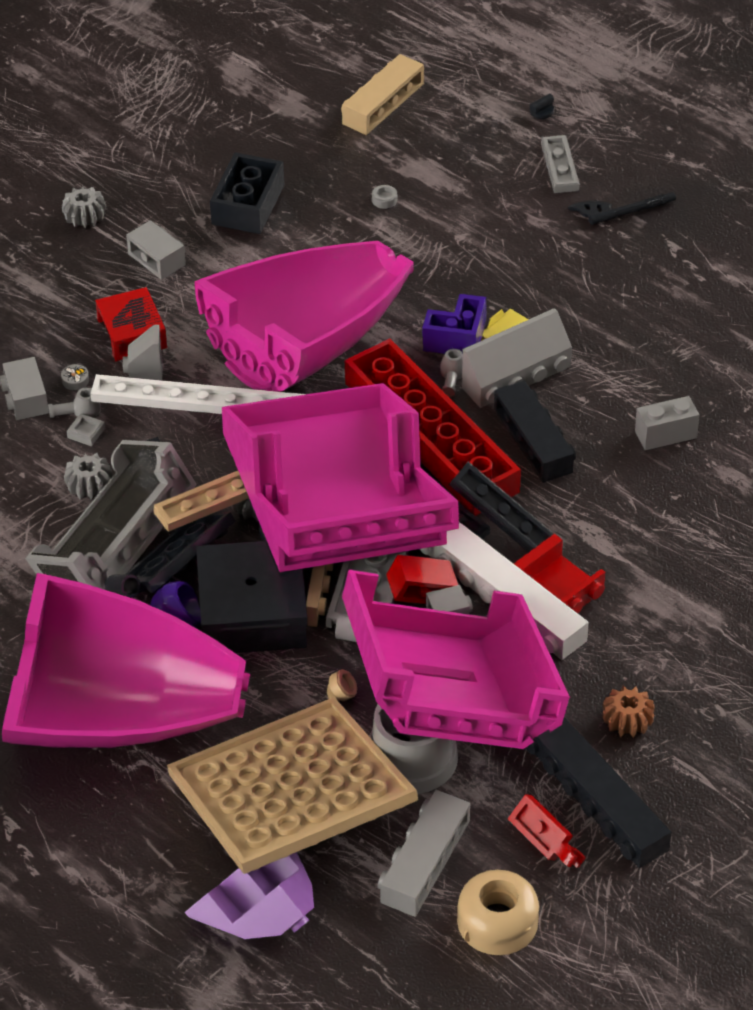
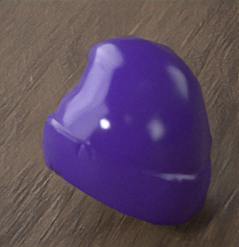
M169 582L154 594L150 606L173 615L196 629L201 626L199 599L192 586L187 582Z

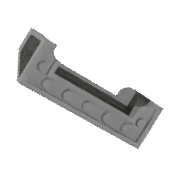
M122 440L113 451L111 457V464L115 474L53 550L48 545L39 544L25 558L36 575L37 573L51 575L105 590V583L109 576L127 573L164 527L154 514V505L194 489L197 485L171 442Z

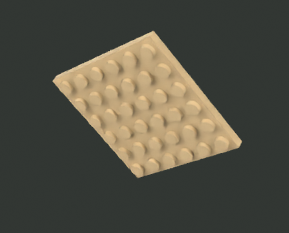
M335 697L167 765L170 777L243 874L257 870L262 866L288 857L295 852L316 845L323 840L418 801L417 790Z

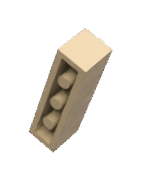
M399 54L378 74H375L370 81L360 87L354 95L344 101L341 107L342 124L365 135L370 133L424 84V64Z

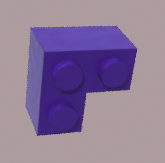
M459 294L455 312L428 309L422 327L423 351L445 354L449 349H458L463 354L464 348L480 342L487 320L486 297Z

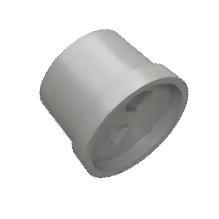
M377 704L374 713L373 729L369 737L414 786L417 794L432 791L447 782L453 775L458 763L456 740L399 733L384 709L382 710L379 704ZM401 734L409 738L410 741H403L393 736Z

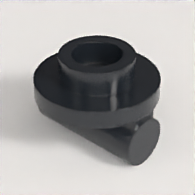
M549 93L529 105L530 114L537 119L551 117L554 113L553 95Z

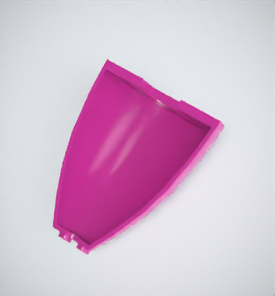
M379 241L304 249L271 256L195 281L196 301L199 314H205L210 328L206 330L209 340L214 349L220 348L228 360L225 362L227 368L240 381L254 390L281 392L318 372L353 347L380 320L397 297L409 274L414 270V262L403 255H399L396 258L393 250Z
M37 573L26 620L25 641L17 676L13 678L2 727V741L11 744L43 747L113 748L157 742L196 732L237 717L243 718L246 700L240 699L241 691L247 692L250 678L249 673H244L246 660L181 619L144 602L88 584Z

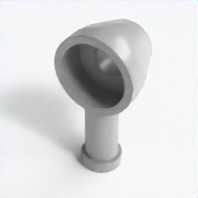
M458 349L446 351L440 364V373L446 378L442 391L448 397L455 395L456 380L462 378L463 354Z
M85 387L78 390L74 402L56 405L48 404L49 416L53 418L57 415L74 413L78 417L81 413L94 418L100 413L101 404L100 402H91L90 393L92 389Z

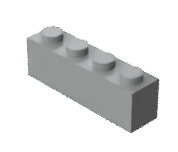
M435 790L430 800L426 799L423 802L417 823L410 824L403 847L398 846L396 848L389 871L384 870L379 878L377 887L380 889L382 904L414 917L417 916L470 822V802L439 790Z

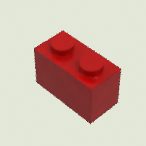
M397 555L386 574L395 601L426 604V593L458 585L450 560Z

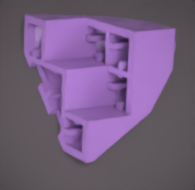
M297 852L288 857L276 860L246 874H243L238 868L185 913L189 918L243 939L279 936L289 928L296 932L309 921L306 914L314 908L312 883Z

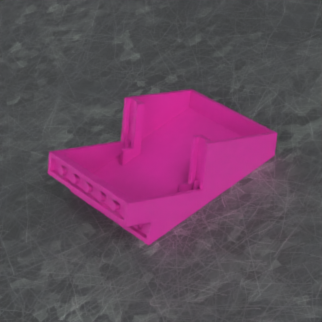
M384 383L222 407L223 435L279 572L446 545L447 531L459 529L458 500L420 468L419 413Z

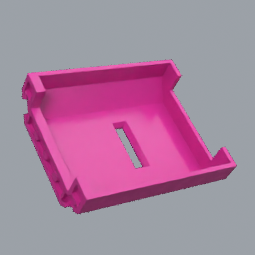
M348 570L342 595L344 605L375 700L382 710L384 709L399 733L524 749L534 743L533 739L548 729L553 731L562 725L570 696L522 594L494 590L487 617L373 601L379 575Z

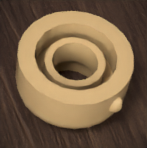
M489 870L477 874L464 885L458 899V929L463 939L476 950L491 955L511 954L527 946L537 932L539 920L538 897L532 885L522 876L507 870ZM498 903L506 905L510 910L494 912L486 907Z

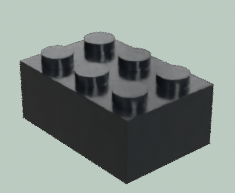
M234 152L210 200L211 225L261 234L284 187L283 161Z

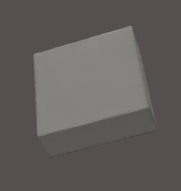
M80 413L67 430V438L92 446L105 430V422Z

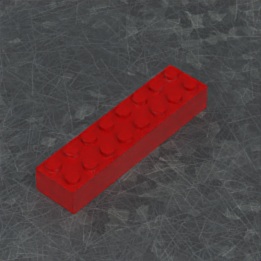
M387 339L345 360V384L349 388L384 383L419 413L420 462L467 510L475 516L481 513L448 485L467 462H470L510 497L520 493L521 469L391 339Z

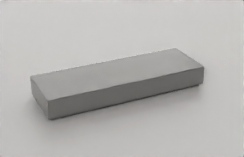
M566 135L541 137V146L554 193L579 191L580 184Z

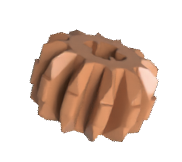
M624 685L620 691L612 689L609 697H606L603 702L604 710L602 717L604 723L608 724L609 731L619 730L620 737L624 733H629L633 738L637 732L645 734L648 726H651L654 721L653 700L649 699L647 692L638 693L637 686L633 690H628Z

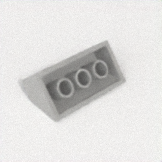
M553 308L463 349L462 389L480 408L494 403V390L523 380L529 386L571 367L572 346L558 311Z

